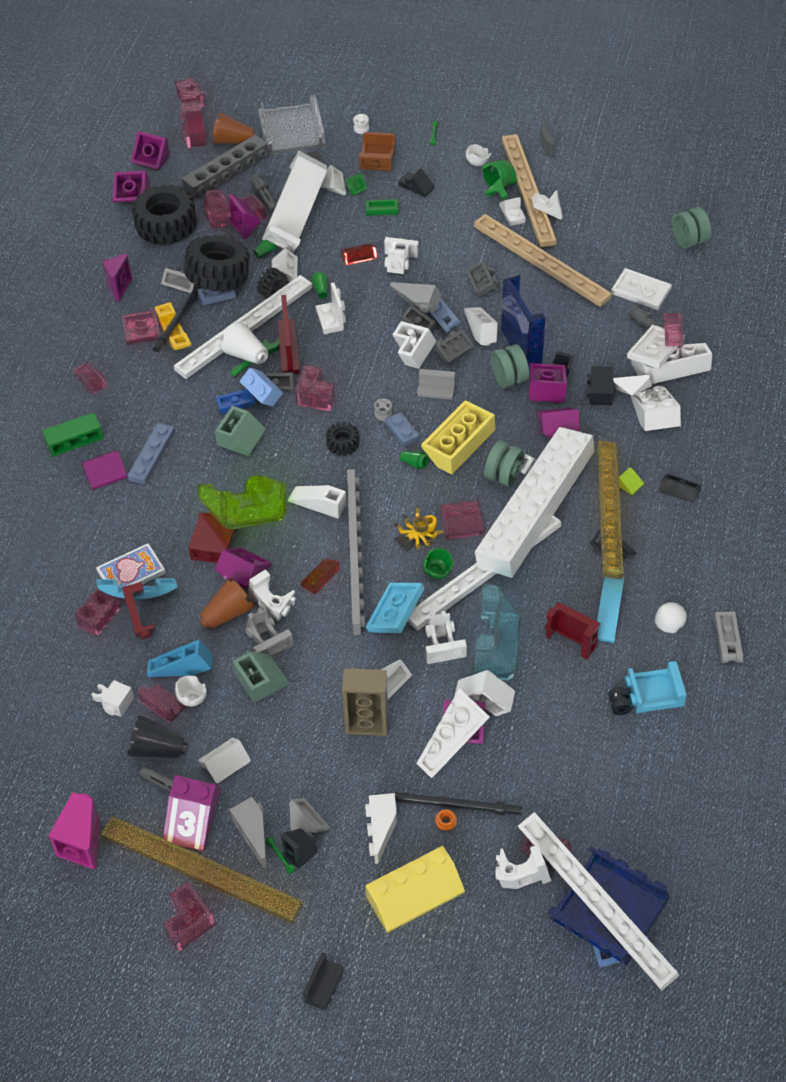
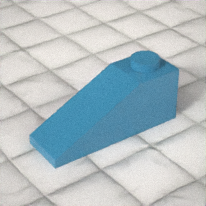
M200 640L194 641L148 660L147 676L197 675L211 669L212 653Z

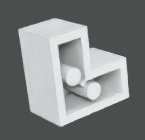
M401 321L393 333V337L401 347L397 353L404 364L419 369L436 343L431 331L428 328Z
M486 670L458 680L455 695L460 688L474 702H486L485 709L494 716L511 712L515 690L497 678L492 672Z

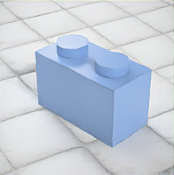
M249 368L239 381L265 405L273 407L283 394L262 371Z

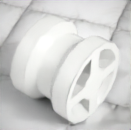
M365 114L356 115L353 119L354 131L358 134L368 132V116Z

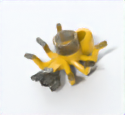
M419 506L416 507V518L413 520V526L410 525L406 514L402 513L406 526L412 530H403L399 524H393L401 534H408L394 538L397 543L402 542L401 547L405 548V551L412 548V539H416V549L419 550L421 549L419 537L426 546L434 544V541L430 539L427 541L424 536L435 539L438 534L444 533V530L435 531L437 528V518L435 516H420Z

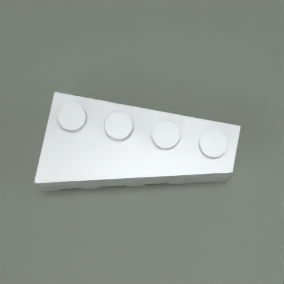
M706 343L683 344L682 347H678L660 369L631 360V365L638 376L650 375L651 382L654 384L710 371L712 352Z

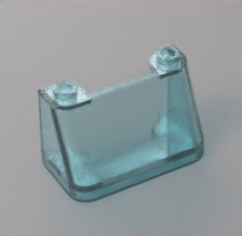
M483 584L481 619L486 618L489 621L490 628H494V634L481 635L477 638L474 674L488 670L500 680H509L514 677L516 670L521 617L500 587L493 584Z

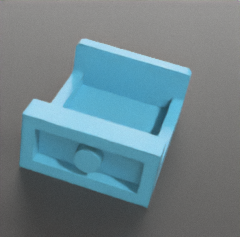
M676 661L668 662L667 669L634 673L633 668L628 669L624 682L625 687L630 690L629 701L634 706L636 713L683 707L685 705L687 695Z

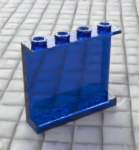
M520 275L503 279L501 331L510 345L518 344L527 359L528 367L530 363L542 364L546 317L543 313L532 316L520 296Z
M590 847L589 850L592 855L584 868L646 936L670 899L666 890L667 887L657 880L652 882L647 879L648 876L638 869L636 871L631 870L629 865L623 860L617 859L616 861L610 858V854L601 848L596 850ZM571 887L558 907L551 906L547 912L552 921L627 966L632 959L628 951L624 949Z

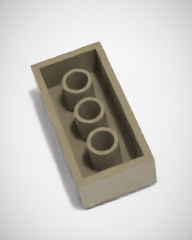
M344 668L342 698L345 733L387 736V670Z

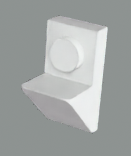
M557 190L550 199L538 193L533 195L534 208L560 220L563 218Z
M520 197L499 203L509 226L525 223L526 218L520 208Z

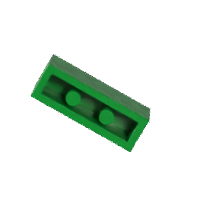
M94 412L42 430L45 443L52 457L104 439L101 426Z

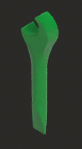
M267 339L263 342L264 347L268 350V354L275 353L280 349L279 339L273 344L268 343ZM245 360L234 368L230 374L235 377L253 364V362Z

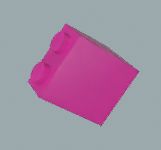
M73 792L48 837L56 856L95 870L97 867L99 817L93 799L85 793L78 794Z

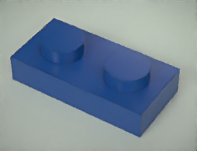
M248 389L215 397L220 414L227 413L232 406L240 409L255 406L253 395Z

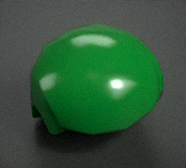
M431 549L423 562L425 574L439 580L447 577L454 564L452 555L446 549Z

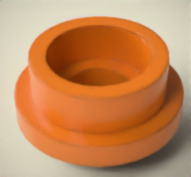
M442 810L436 815L435 823L440 830L449 831L456 826L457 818L452 811ZM445 819H447V820H449L450 822H449V823H443L442 821L445 820Z

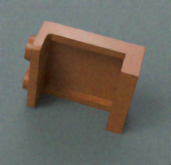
M364 132L362 153L359 155L360 169L391 171L395 150L394 133Z

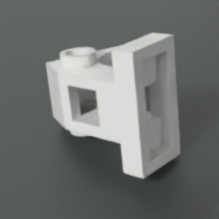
M385 238V254H388V257L385 258L387 272L404 274L405 270L409 269V257H418V241ZM397 246H404L405 249H399Z
M265 569L249 580L248 597L252 602L256 601L262 610L267 609L268 616L270 615L273 619L280 621L282 616L286 617L291 606L295 605V591L293 590L284 596L273 595L269 591L270 574Z
M442 611L441 614L432 613L428 625L425 626L426 636L430 637L432 641V646H426L427 664L467 657L465 639L458 641L453 639L452 633L455 632L453 621H450V613L446 614V611ZM447 637L448 643L438 644L437 638Z
M538 845L530 847L531 854L529 859L520 865L508 862L503 848L500 849V855H496V861H498L499 866H496L495 874L496 880H499L502 888L518 889L542 880L543 884L551 881Z

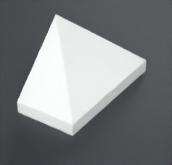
M330 165L320 188L345 196L347 193L343 173Z
M650 375L613 378L616 390L629 395H634L652 387Z
M397 660L381 669L387 670L388 699L412 676L402 660Z

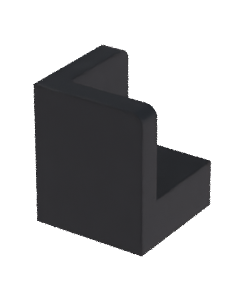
M557 351L552 364L565 365L566 377H568L574 356Z

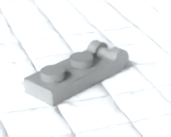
M735 611L715 612L714 619L721 663H728L729 661L742 663L743 652ZM734 649V653H728V650Z

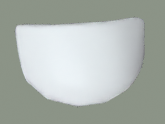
M476 144L470 145L466 150V158L474 166H483L491 156V153L488 154V148H483Z
M674 602L661 605L655 615V623L658 628L668 633H675L685 625L687 613L684 608Z
M184 676L179 678L175 684L176 698L185 706H197L207 696L206 686L204 683L201 684L196 676Z

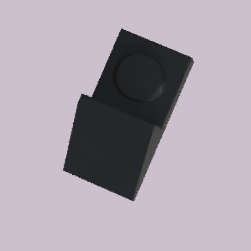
M421 168L415 174L407 172L399 180V186L424 197L434 189L433 183Z

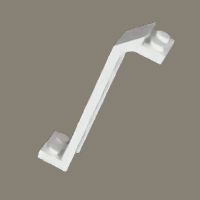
M299 150L290 164V174L262 237V240H268L283 249H287L291 253L294 252L301 241L299 237L327 172V165Z

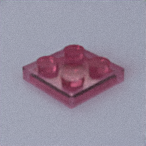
M156 310L121 316L127 345L157 340L160 331Z
M478 501L440 505L446 539L484 534Z

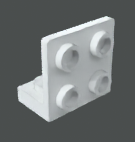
M331 283L332 302L315 306L323 334L344 330L343 323H346L343 312L345 310L344 301H340V289H336L335 283Z

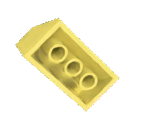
M465 400L421 444V447L438 468L452 475L495 431V415Z
M444 846L365 885L366 897L387 933L465 893L455 864Z

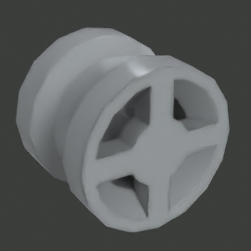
M382 398L374 403V414L377 420L385 421L386 418L392 416V403L390 400Z

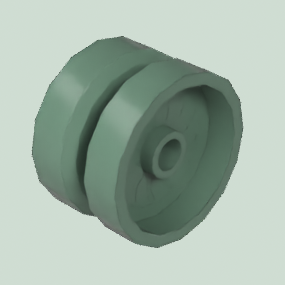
M694 207L688 209V211L676 213L673 216L672 227L674 236L679 245L684 249L710 240V221L706 212L701 207Z
M518 344L507 346L505 350L498 349L491 352V367L495 379L501 388L511 387L514 382L520 384L528 381L529 367L527 359Z
M498 440L487 458L484 477L492 481L499 479L500 484L511 487L517 480L523 467L525 450L517 446L510 448L509 443Z

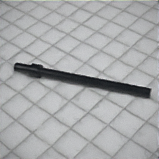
M194 287L168 327L159 335L157 343L153 347L155 352H159L162 346L167 344L169 336L198 295V289H201V287Z
M395 792V801L495 812L497 815H504V813L522 814V806L505 805V802L488 803Z

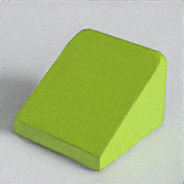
M631 467L618 479V486L630 495H634L644 485V482Z

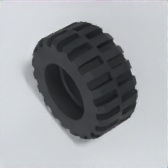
M164 184L158 187L153 186L149 190L147 188L133 202L132 213L135 228L139 236L147 242L159 243V245L166 243L170 245L176 241L180 242L193 232L197 224L194 199L190 193L179 186H165ZM170 213L169 215L158 216V215H161V214Z
M206 235L202 238L198 237L192 240L186 247L184 273L191 283H194L197 287H202L204 290L209 289L215 292L231 291L241 287L246 282L249 272L250 253L241 242H237L233 238H227V236Z

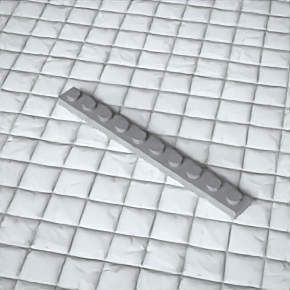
M355 469L347 470L352 625L353 635H361V627H365L364 615H360V611H364V599H360V595H363V583H359V579H363L362 567L358 565V563H362V551L358 552V548H362L361 536H357V533L361 532V522L357 521V517H360V506H356V503H360L359 491H356V488H359V477H355Z

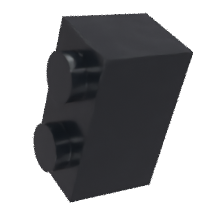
M591 366V373H587V384H590V387H587V397H590V405H612L613 367Z

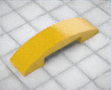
M171 302L154 307L163 332L176 315ZM178 323L169 336L168 341L174 351L191 346L187 334L184 333L180 323Z

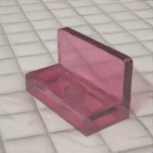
M155 684L150 690L144 686L138 690L140 702L169 723L186 708L173 694L158 684Z

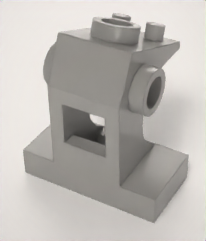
M259 608L258 612L248 614L249 617L245 631L248 637H253L257 643V646L253 647L254 652L268 653L273 657L294 646L293 637L289 629L280 634L274 630L275 623L272 617L268 616L267 609L262 610V608ZM269 633L271 638L266 641L262 640L260 636Z

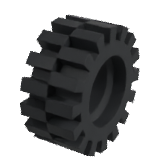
M270 267V269L268 268L266 272L262 273V277H259L260 281H257L258 286H256V289L260 295L267 299L288 283L286 281L288 278L286 274L277 268Z
M337 422L336 426L334 424L331 425V428H328L326 432L328 450H331L333 454L337 452V456H340V453L346 456V453L351 455L352 451L355 452L359 447V431L356 429V426H352V423L346 425V422H343L342 425H340V422ZM339 437H348V438H349V439L346 440V441L336 440V439L339 438Z

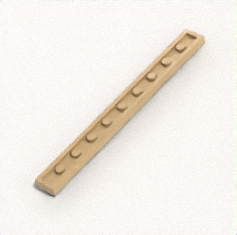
M518 135L502 136V144L509 162L516 171V182L539 246L556 245L557 240L547 213L533 207L532 197L535 193L539 194Z
M484 214L474 222L475 228L599 307L611 299L612 293L490 216Z

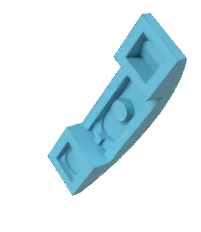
M605 574L597 622L601 623L598 641L614 643L624 577Z
M155 578V586H143L144 595L133 598L148 599L161 596L177 588V582L175 578ZM96 579L99 590L115 597L124 598L122 587L124 586H118L116 579Z

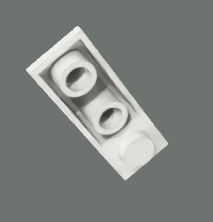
M329 485L296 486L288 498V502L338 519L347 506L346 491Z
M395 793L370 795L369 804H365L366 817H371V823H367L368 837L372 836L373 843H369L370 856H374L375 864L379 863L397 823Z

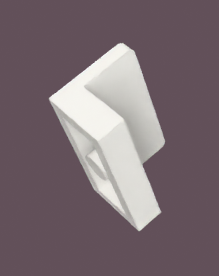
M284 249L272 259V267L286 274L289 282L297 278L298 257Z
M232 737L198 761L203 768L208 770L214 782L219 783L251 760L240 740Z

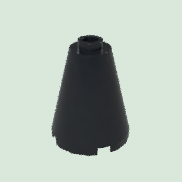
M138 715V721L135 722L129 743L132 744L131 749H128L127 755L131 757L179 758L180 754L185 755L188 743L184 742V737L144 716Z

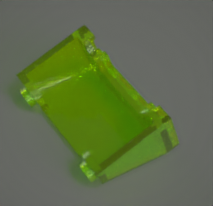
M254 475L246 480L245 492L232 494L228 490L221 491L215 489L209 483L197 484L198 498L224 528L236 529L282 520L286 514V482L263 475Z

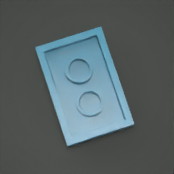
M390 582L367 623L366 629L369 632L401 633L425 589L422 583Z

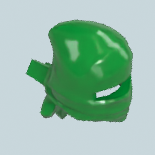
M504 159L484 164L481 167L484 181L490 187L485 191L486 197L498 193L504 201L508 198L505 187L514 185L517 181V174L513 165Z

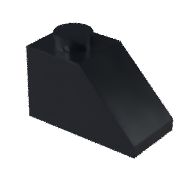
M300 828L284 832L281 835L284 856L298 869L318 852L317 840L310 832L306 833Z

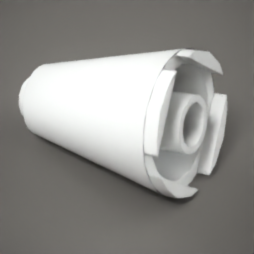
M234 322L223 332L224 339L223 341L220 340V348L224 353L256 364L266 361L268 350L244 323Z

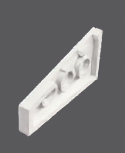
M459 688L416 764L433 778L490 716Z

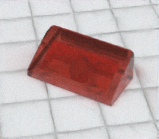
M372 243L340 250L345 265L377 258L376 248Z
M324 559L300 585L316 594L340 570L339 562Z

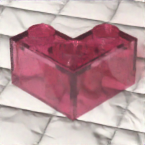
M200 101L181 103L182 109L179 110L180 119H184V122H181L183 141L187 142L188 148L206 146Z
M304 366L295 389L296 405L331 411L335 401V385L323 382L322 368Z
M188 881L169 894L172 906L177 911V914L163 923L166 936L178 951L216 925L213 913Z

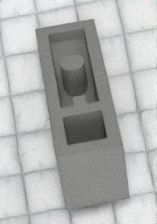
M391 282L390 284L397 295L425 313L436 312L442 296L436 285Z
M250 797L229 809L233 823L262 867L266 868L267 853L263 818L265 811L260 802L256 803Z

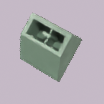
M232 406L215 430L217 445L250 456L265 434L266 428L249 411Z
M249 652L232 661L236 677L254 703L290 685L281 669L268 653Z

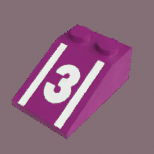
M175 775L168 800L163 842L205 851L221 788L215 784Z

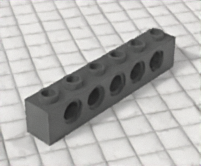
M256 134L181 178L183 190L190 193L193 199H198L269 156L268 143Z

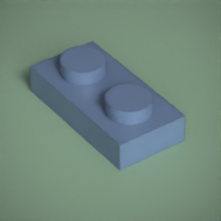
M198 289V295L203 305L236 298L234 290L215 292L209 289Z
M401 412L385 419V424L403 447L419 440V435Z

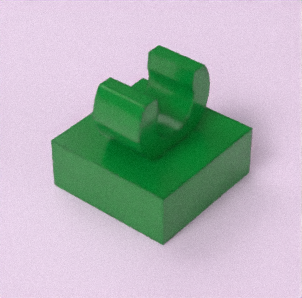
M362 173L346 179L351 195H356L367 189Z

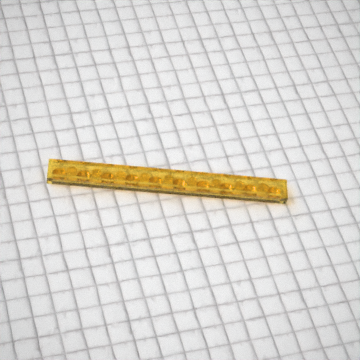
M599 440L597 444L602 577L622 580L624 572L617 443Z
M114 816L110 818L101 832L102 837L292 924L303 906L302 901Z

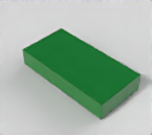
M398 199L366 200V216L399 215Z

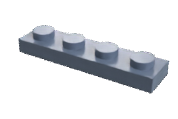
M162 423L156 424L128 474L129 481L146 485L175 433L173 426Z

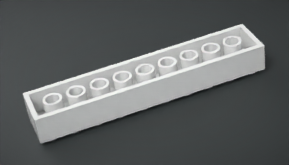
M562 427L558 428L475 550L478 568L511 578L514 576L595 452L593 435Z

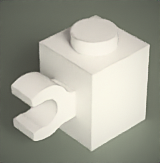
M113 680L108 689L104 685L98 684L97 688L98 691L102 692L101 694L92 693L93 700L102 702L106 713L110 715L115 714L120 717L123 716L134 699L131 687Z

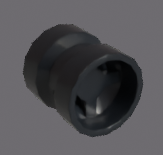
M625 687L611 689L608 692L609 701L612 702V713L614 715H625L631 712L632 705L628 700V689Z

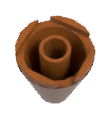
M218 112L217 115L220 118L215 121L212 137H215V141L212 140V144H240L256 133L253 132L254 129Z
M229 577L199 614L201 617L199 622L205 629L209 627L212 630L251 611L255 606L252 601H247L248 595L235 580L232 581V578Z

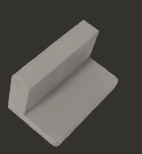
M419 370L418 397L453 399L455 372Z

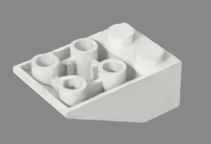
M656 386L653 389H645L630 395L639 423L645 431L681 426L680 405L665 387Z

